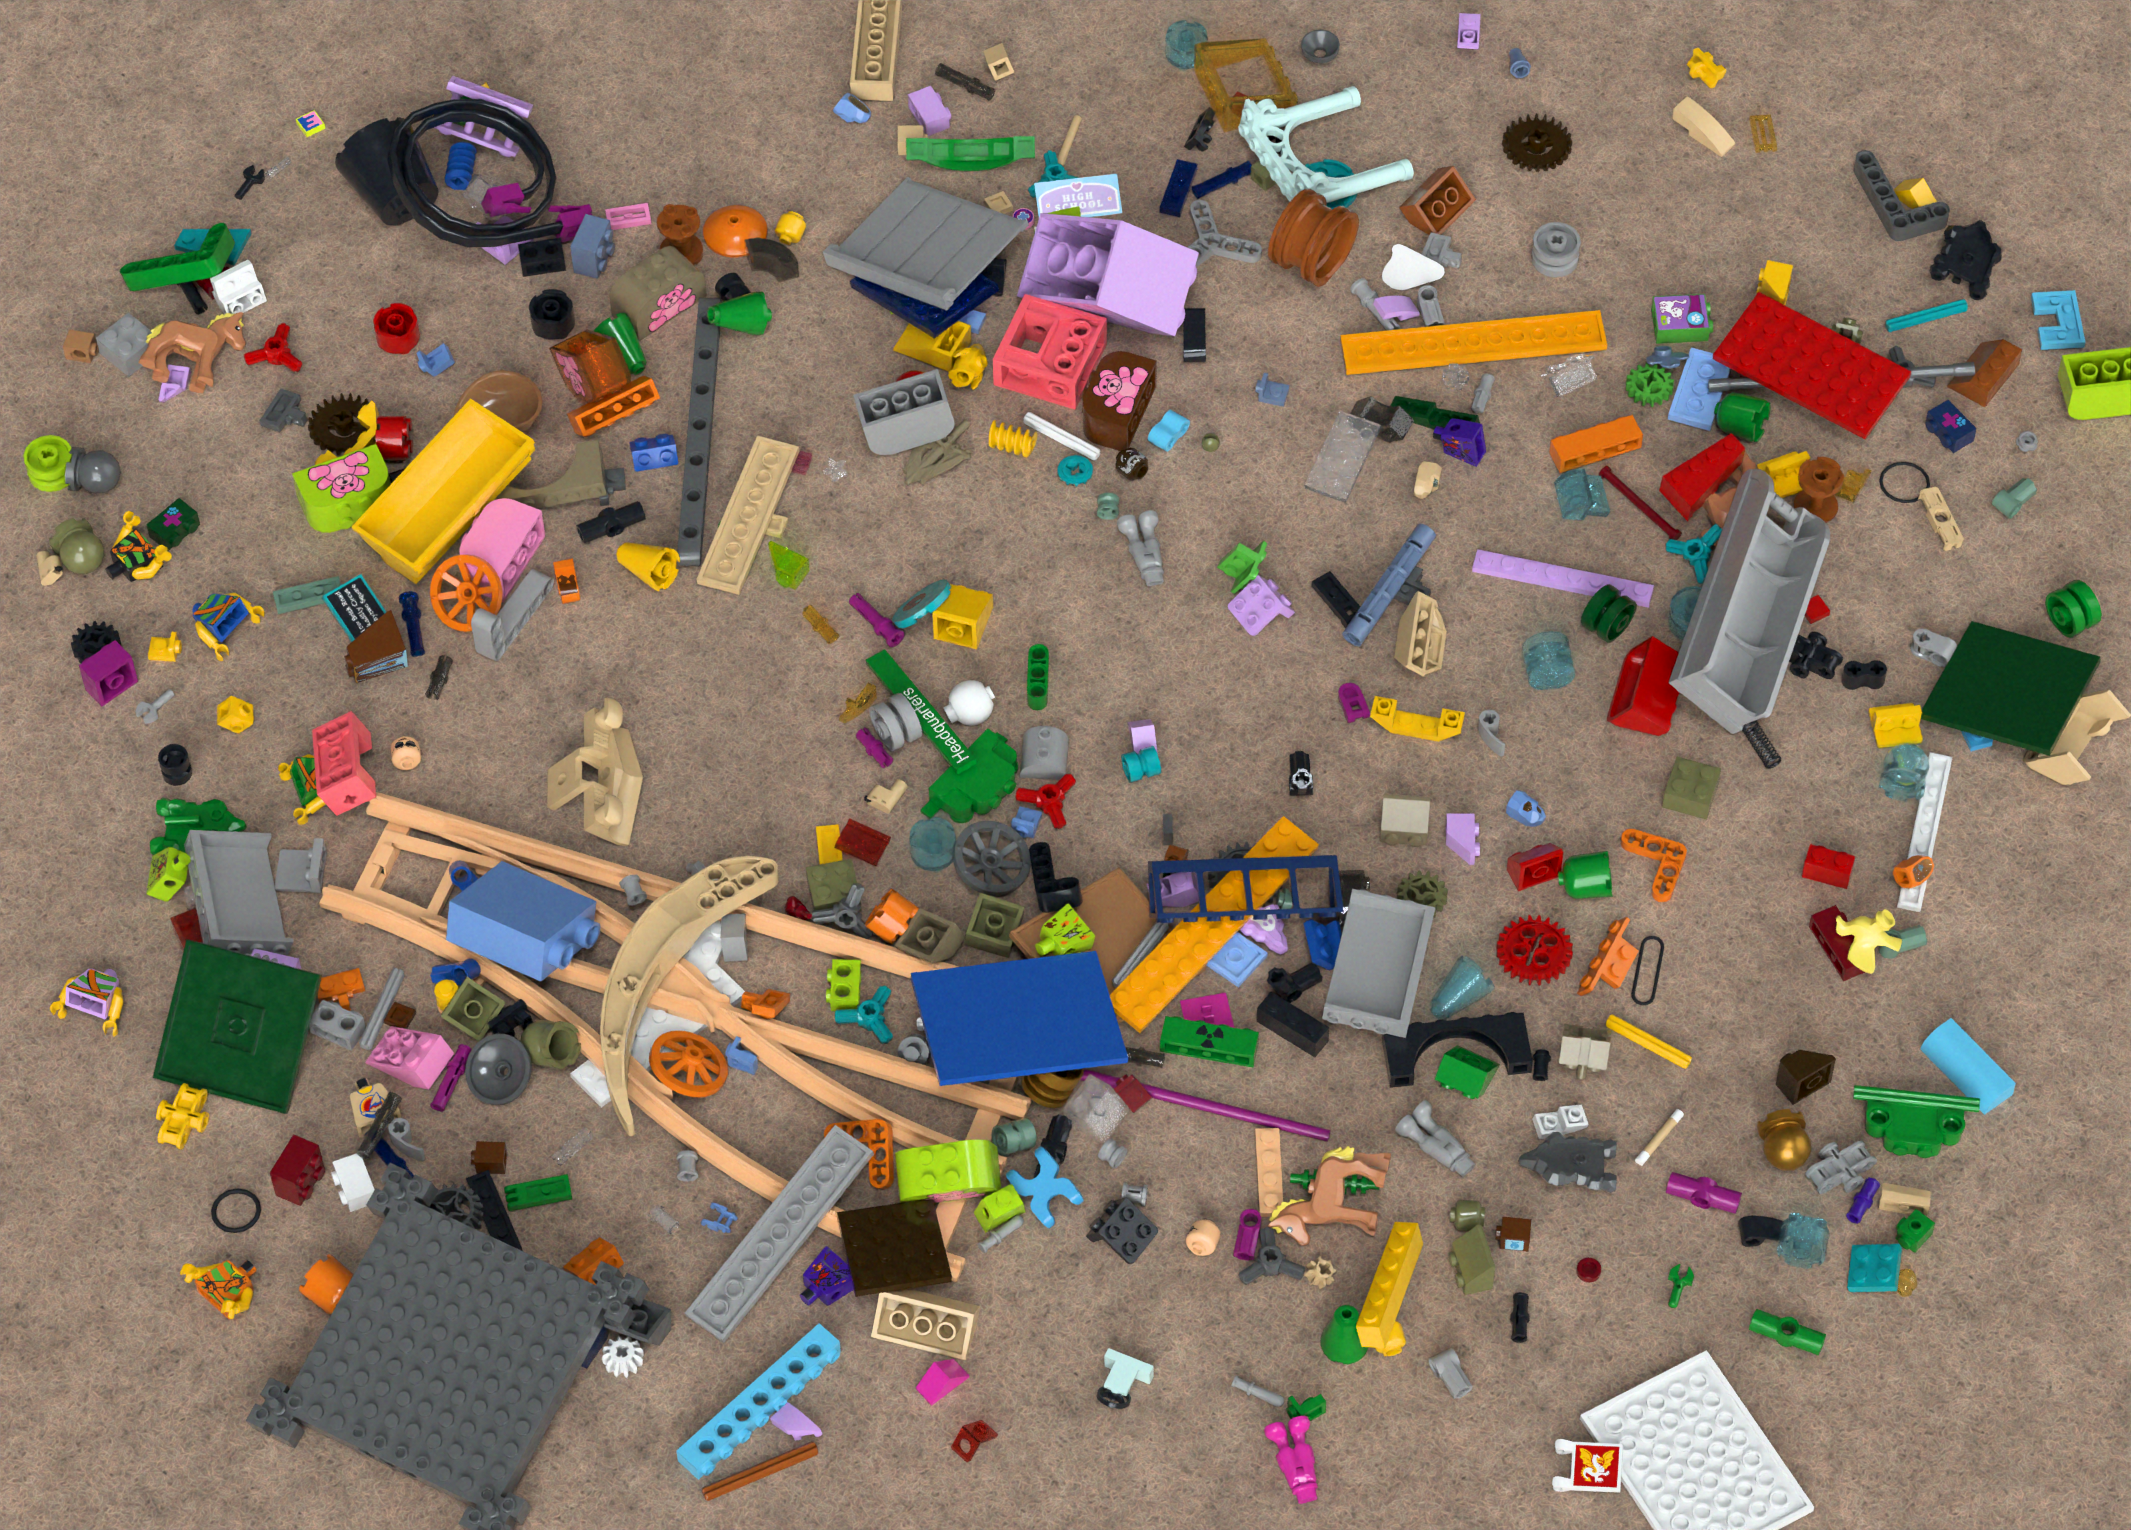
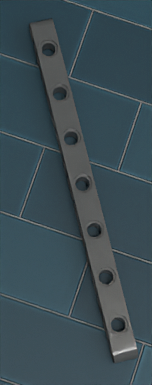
M699 298L677 549L680 557V563L677 561L678 566H701L720 327L709 323L707 311L710 306L722 302L721 298Z

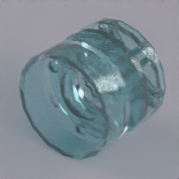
M1553 631L1542 632L1531 636L1522 645L1523 659L1526 664V673L1528 674L1527 678L1531 687L1537 690L1558 689L1566 686L1574 679L1575 667L1573 666L1570 644L1566 635Z

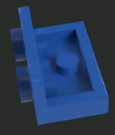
M659 434L655 438L647 439L641 437L629 442L636 472L678 464L673 435Z

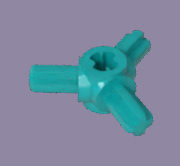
M1049 150L1047 153H1044L1046 165L1044 174L1041 175V180L1036 183L1079 177L1068 175V171L1058 163L1056 153ZM1032 185L1028 188V192L1032 198H1036L1035 185Z
M1714 524L1702 538L1697 537L1686 542L1669 539L1666 543V551L1683 555L1684 559L1689 560L1690 565L1695 568L1698 583L1703 584L1708 572L1707 563L1710 561L1711 547L1720 538L1722 528Z
M885 985L879 986L873 998L857 1005V1009L836 1010L835 1022L837 1024L858 1023V1027L862 1026L868 1031H873L882 1044L889 1043L893 1039V1034L884 1023L885 1017L883 1013L885 1009L883 1006L890 997L891 990Z

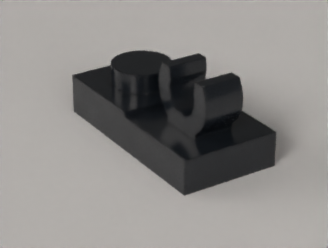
M1209 107L1199 115L1184 145L1185 148L1191 150L1196 146L1202 152L1208 149L1204 142H1211L1212 137L1204 133L1205 131L1208 132L1215 121L1212 119L1216 111Z

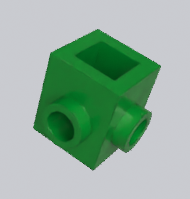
M1915 1209L1908 1218L1903 1217L1897 1224L1896 1240L1904 1249H1910L1916 1253L1933 1234L1935 1222Z

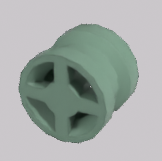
M1114 493L1100 494L1097 498V504L1099 505L1097 516L1108 520L1117 518L1119 515V508L1117 507L1120 501L1119 497Z

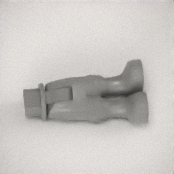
M1153 510L1145 511L1138 517V524L1143 534L1144 542L1139 538L1135 516L1124 515L1117 520V527L1128 538L1129 552L1132 554L1136 566L1141 573V578L1146 581L1147 586L1159 585L1164 582L1160 543L1154 535V529L1159 522L1157 512Z
M1427 1100L1422 1101L1415 1108L1412 1116L1409 1114L1400 1120L1395 1131L1401 1136L1411 1138L1418 1143L1423 1152L1428 1153L1444 1166L1451 1168L1450 1171H1456L1464 1177L1476 1164L1469 1158L1470 1154L1465 1151L1459 1141L1446 1128L1437 1125L1431 1118L1432 1105ZM1417 1125L1421 1126L1431 1136L1424 1134Z

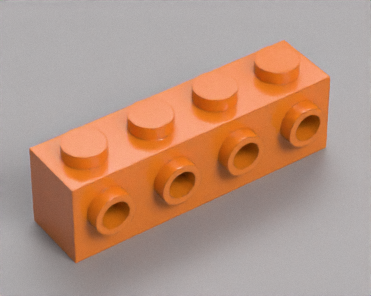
M641 376L567 413L574 432L583 437H588L596 433V430L614 424L616 420L634 414V411L652 405L653 401L659 399L660 396L652 378Z
M1633 415L1619 417L1607 423H1600L1594 427L1584 430L1580 429L1575 433L1552 439L1549 454L1559 473L1639 449L1642 447L1643 433Z

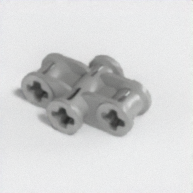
M1862 1140L1855 1142L1842 1151L1838 1150L1839 1146L1836 1142L1829 1143L1820 1150L1819 1156L1824 1160L1812 1165L1805 1173L1806 1177L1812 1179L1818 1187L1817 1191L1819 1194H1824L1843 1183L1844 1190L1847 1193L1862 1185L1864 1179L1862 1176H1858V1174L1871 1169L1877 1162L1875 1156H1871L1866 1150L1865 1143Z

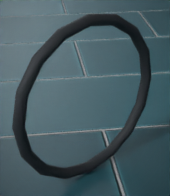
M1896 462L1887 466L1882 471L1879 479L1881 490L1894 501L1913 503L1920 499L1917 497L1915 499L1902 500L1893 497L1886 491L1883 485V477L1892 467L1899 465L1915 467L1925 476L1927 482L1926 489L1930 487L1929 476L1924 469L1916 464Z

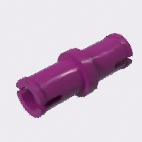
M864 727L863 730L860 729L856 733V738L866 748V753L869 756H873L882 768L892 764L893 758L883 748V743L875 739L868 728Z

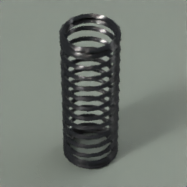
M1755 720L1745 724L1742 732L1746 735L1750 744H1752L1767 769H1771L1779 765L1782 758L1778 756L1779 754L1776 753L1777 751L1770 744L1771 741H1768L1769 738L1765 735L1758 721ZM1756 723L1755 726L1751 727L1749 730L1746 731V729H1747L1749 726H1751V725H1753V724ZM1777 758H1779L1778 761H1776L1775 763L1768 765V763L1773 762Z

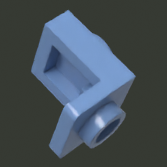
M444 343L427 355L422 351L416 353L419 358L417 363L423 372H428L433 377L455 363L449 347Z

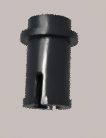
M1536 1050L1532 1057L1534 1060L1533 1079L1535 1081L1548 1080V1063L1551 1061V1056L1547 1050Z

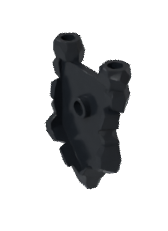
M1982 220L1963 227L1949 225L1944 231L1946 245L1942 247L1940 254H1937L1933 259L1934 264L1930 266L1929 272L1931 277L1936 281H1941L1951 273L1954 275L1953 283L1959 285L1962 279L1970 283L1969 294L1972 299H1984L1987 296L1986 289L1990 287L1989 277L1992 273V267L2002 259V249L1997 243H1992L1990 232Z

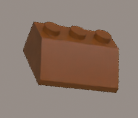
M1448 166L1438 168L1399 208L1408 222L1428 235L1430 233L1442 235L1476 199L1455 167Z
M2004 339L1982 342L1966 361V363L1974 362L1975 375L1954 376L1947 387L1986 407L2018 367L2022 349Z

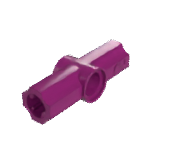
M1675 1172L1671 1173L1666 1188V1193L1688 1199L1696 1207L1703 1209L1714 1207L1734 1214L1738 1210L1742 1196L1741 1192L1718 1186L1711 1178L1699 1177L1695 1179Z

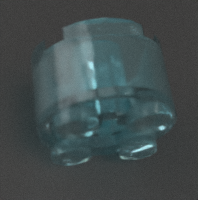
M1187 20L1173 23L1168 28L1165 38V55L1173 66L1178 67L1179 70L1186 71L1198 67L1207 59V31L1200 23L1194 22L1193 24L1187 23Z
M932 817L931 820L925 821L922 819L915 823L911 828L909 838L912 861L921 869L935 873L941 872L953 862V848L956 842L953 826L945 819L939 817Z
M1799 1213L1789 1214V1217L1781 1225L1777 1246L1778 1256L1780 1257L1781 1254L1785 1258L1784 1262L1788 1265L1804 1269L1812 1268V1264L1819 1263L1818 1266L1823 1264L1826 1258L1830 1235L1826 1220L1802 1216Z

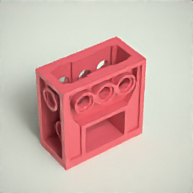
M1024 294L993 358L994 385L1076 410L1081 400L1082 392L1089 383L1091 372L1095 370L1107 345V318ZM1025 339L1042 343L1038 354L1021 349Z

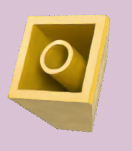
M950 584V595L933 611L934 639L977 649L993 609V594L969 589L962 585Z

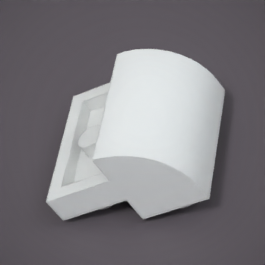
M249 260L210 278L214 289L212 291L213 296L224 314L244 313L267 301L262 285L257 280L253 265Z

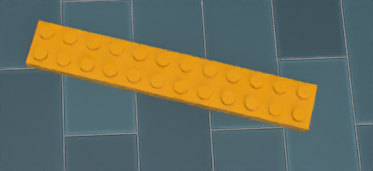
M1600 310L1340 335L1346 375L1607 350V341Z
M1283 816L1243 858L1311 856L1318 849L1319 844ZM1288 869L1249 871L1254 910H1259L1289 879ZM1229 871L1205 896L1207 911L1246 910L1242 871ZM1199 903L1190 912H1199ZM1245 915L1244 920H1230V916H1221V921H1207V917H1198V922H1184L1182 920L1110 994L1114 1012L1141 1033L1253 915Z

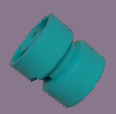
M1154 746L1142 748L1138 754L1132 751L1121 755L1122 766L1129 783L1142 780L1143 775L1149 778L1161 774L1160 760Z

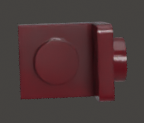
M1126 1074L1116 1082L1117 1087L1114 1088V1091L1133 1113L1152 1099L1151 1095L1134 1075L1128 1077Z

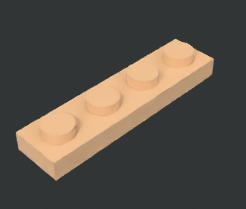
M1279 1128L1255 1129L1259 1213L1261 1217H1271L1273 1210L1277 1209V1206L1283 1202Z

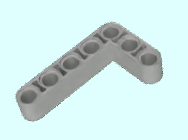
M532 569L497 615L482 608L477 609L471 621L476 652L494 661H499L552 590L554 578Z

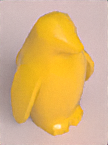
M981 344L960 348L953 353L956 360L953 368L949 370L948 376L949 379H952L951 383L954 386L965 387L970 384V388L973 390L981 382L983 371L988 364L985 350Z

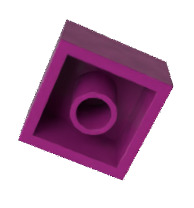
M116 640L103 646L100 651L86 658L79 665L85 690L101 707L138 682L132 656Z

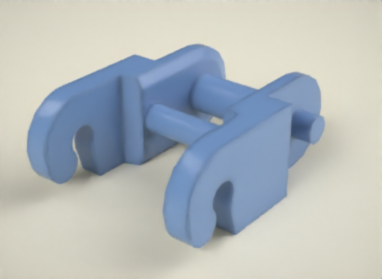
M711 1203L710 1208L713 1210L716 1208L717 1212L721 1214L718 1220L714 1222L702 1219L701 1225H707L709 1229L716 1232L722 1230L723 1233H730L731 1229L729 1226L732 1221H737V1216L733 1212H728L727 1207ZM723 1217L728 1218L725 1225L720 1223Z

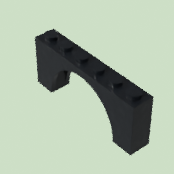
M1509 1012L1504 1015L1495 1016L1488 1014L1476 1018L1461 1017L1457 1020L1447 1021L1440 1019L1428 1023L1414 1022L1409 1024L1406 1038L1382 1034V1045L1390 1088L1414 1085V1068L1422 1053L1433 1044L1450 1038H1468L1485 1044L1501 1058L1508 1075L1532 1072L1533 1060L1524 1012Z

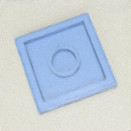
M1237 932L1206 966L1239 988L1267 958L1268 952Z

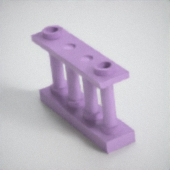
M455 76L451 77L446 88L452 93L451 100L460 99L463 95L471 99H483L508 107L522 118H528L533 108V104ZM447 122L434 127L442 134H452L497 150L506 157H515L520 148L513 145L514 142L506 137L505 142L493 138L495 129L487 127L485 134L474 131L475 123L466 122L465 127L453 122Z

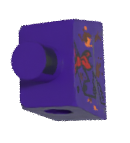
M1453 418L1450 419L1445 428L1436 426L1434 429L1433 438L1443 442L1445 454L1477 467L1486 453L1482 424Z
M826 1246L804 1272L803 1282L806 1289L800 1294V1298L808 1306L817 1298L829 1306L853 1291L848 1264Z

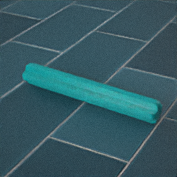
M1965 299L1909 313L1886 320L1885 327L1888 332H1893L1966 312L1968 304Z

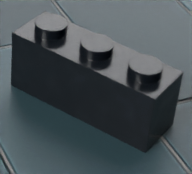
M1270 992L1257 1007V1022L1314 1058L1329 1041L1328 1026L1273 992Z

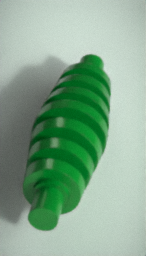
M1305 1169L1302 1174L1291 1173L1290 1183L1301 1184L1303 1189L1308 1190L1311 1179H1316L1318 1169H1314L1313 1175H1309L1310 1169ZM1352 1175V1178H1345L1344 1195L1347 1194V1188H1351V1194H1356L1357 1188L1361 1189V1194H1366V1190L1380 1189L1364 1176H1362V1179H1358V1175Z

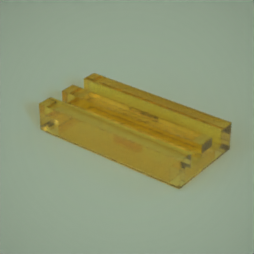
M1771 114L1750 116L1749 122L1755 153H1760V150H1764V152H1768V150H1772V152L1777 151ZM1763 120L1767 121L1771 144H1767ZM1755 121H1758L1762 144L1759 143Z

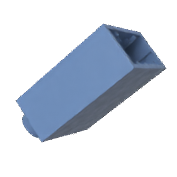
M501 861L449 901L446 940L538 981H542L557 968L565 969L570 964L573 955L583 947L589 949L595 944L600 933V924L595 921L596 901Z

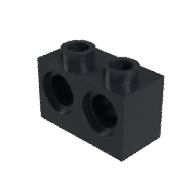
M561 238L518 244L523 277L566 271Z

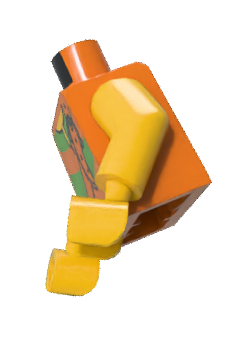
M229 1260L204 1267H195L189 1263L183 1265L179 1274H186L184 1280L187 1283L196 1279L197 1291L228 1319H233L235 1314L246 1311L250 1307L254 1289L249 1277L257 1271L250 1261L246 1260L238 1268Z

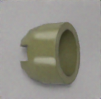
M1214 433L1205 434L1202 439V448L1208 452L1216 451L1219 448L1218 436Z

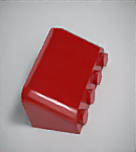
M1654 636L1632 648L1624 658L1607 721L1617 727L1655 736L1666 734L1671 728L1670 721L1672 714L1676 710V700L1680 694L1676 688L1669 684L1679 652Z

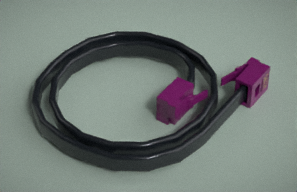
M453 99L437 102L411 112L394 131L387 157L394 187L402 203L415 221L442 240L467 248L497 247L555 235L556 238H561V242L574 239L585 214L592 215V209L589 204L582 206L550 205L557 179L551 153L531 123L508 107L483 99ZM425 119L407 140L401 163L403 179L396 154L399 139L413 123ZM447 122H473L498 130L519 145L533 164L535 179L530 187L521 190L518 183L488 188L481 203L485 213H489L490 217L509 213H530L531 207L520 205L523 201L530 199L539 189L544 172L547 180L545 198L533 213L508 223L475 224L452 217L430 202L416 183L410 161L414 143L425 131ZM548 207L549 212H560L555 223L526 228L533 225Z

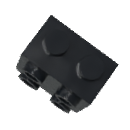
M1127 1197L1116 1201L1111 1200L1104 1207L1105 1213L1101 1218L1098 1217L1089 1226L1091 1230L1086 1237L1091 1242L1104 1240L1126 1263L1132 1264L1157 1235L1158 1228Z

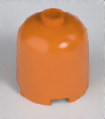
M328 1254L325 1262L321 1259L318 1260L304 1277L307 1279L305 1286H299V1292L331 1315L354 1274L333 1255Z

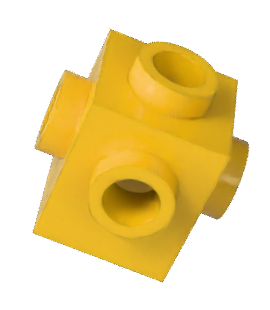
M230 696L217 705V725L232 732L241 733L253 724L252 704Z

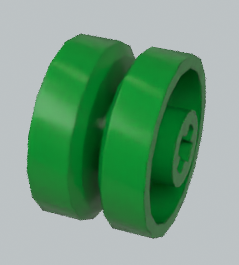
M2073 580L2065 584L2063 588H2058L2046 596L2045 605L2050 620L2060 633L2068 638H2073L2082 633L2084 629H2089L2101 621L2102 613L2097 597L2091 588L2081 580Z

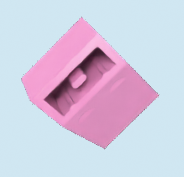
M391 1026L366 1060V1064L413 1087L429 1090L454 1055V1052L441 1035Z

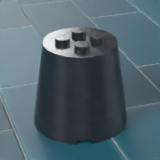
M397 117L394 121H389L387 118L381 119L358 130L343 144L345 146L342 153H337L335 158V165L340 174L382 222L391 226L401 225L414 219L402 203L394 187L387 161L394 131L405 120L401 117ZM412 126L400 137L396 151L403 179L401 163L407 140L414 132ZM417 140L413 145L410 158L414 178L429 201L434 204L439 190Z

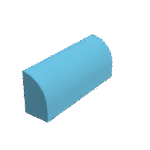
M1952 1018L1937 1027L1923 1042L1920 1050L1966 1097L1980 1098L1979 1110L1984 1115L2013 1095L2016 1083Z

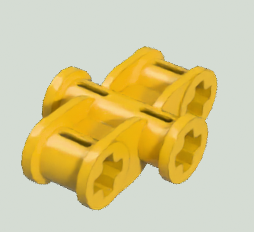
M183 1083L173 1104H169L167 1100L160 1102L156 1119L159 1121L164 1119L165 1121L158 1133V1143H169L176 1145L177 1149H183L192 1128L197 1129L200 1133L205 1131L209 1121V1113L205 1111L203 1113L200 1112L207 1100V1089L198 1090Z

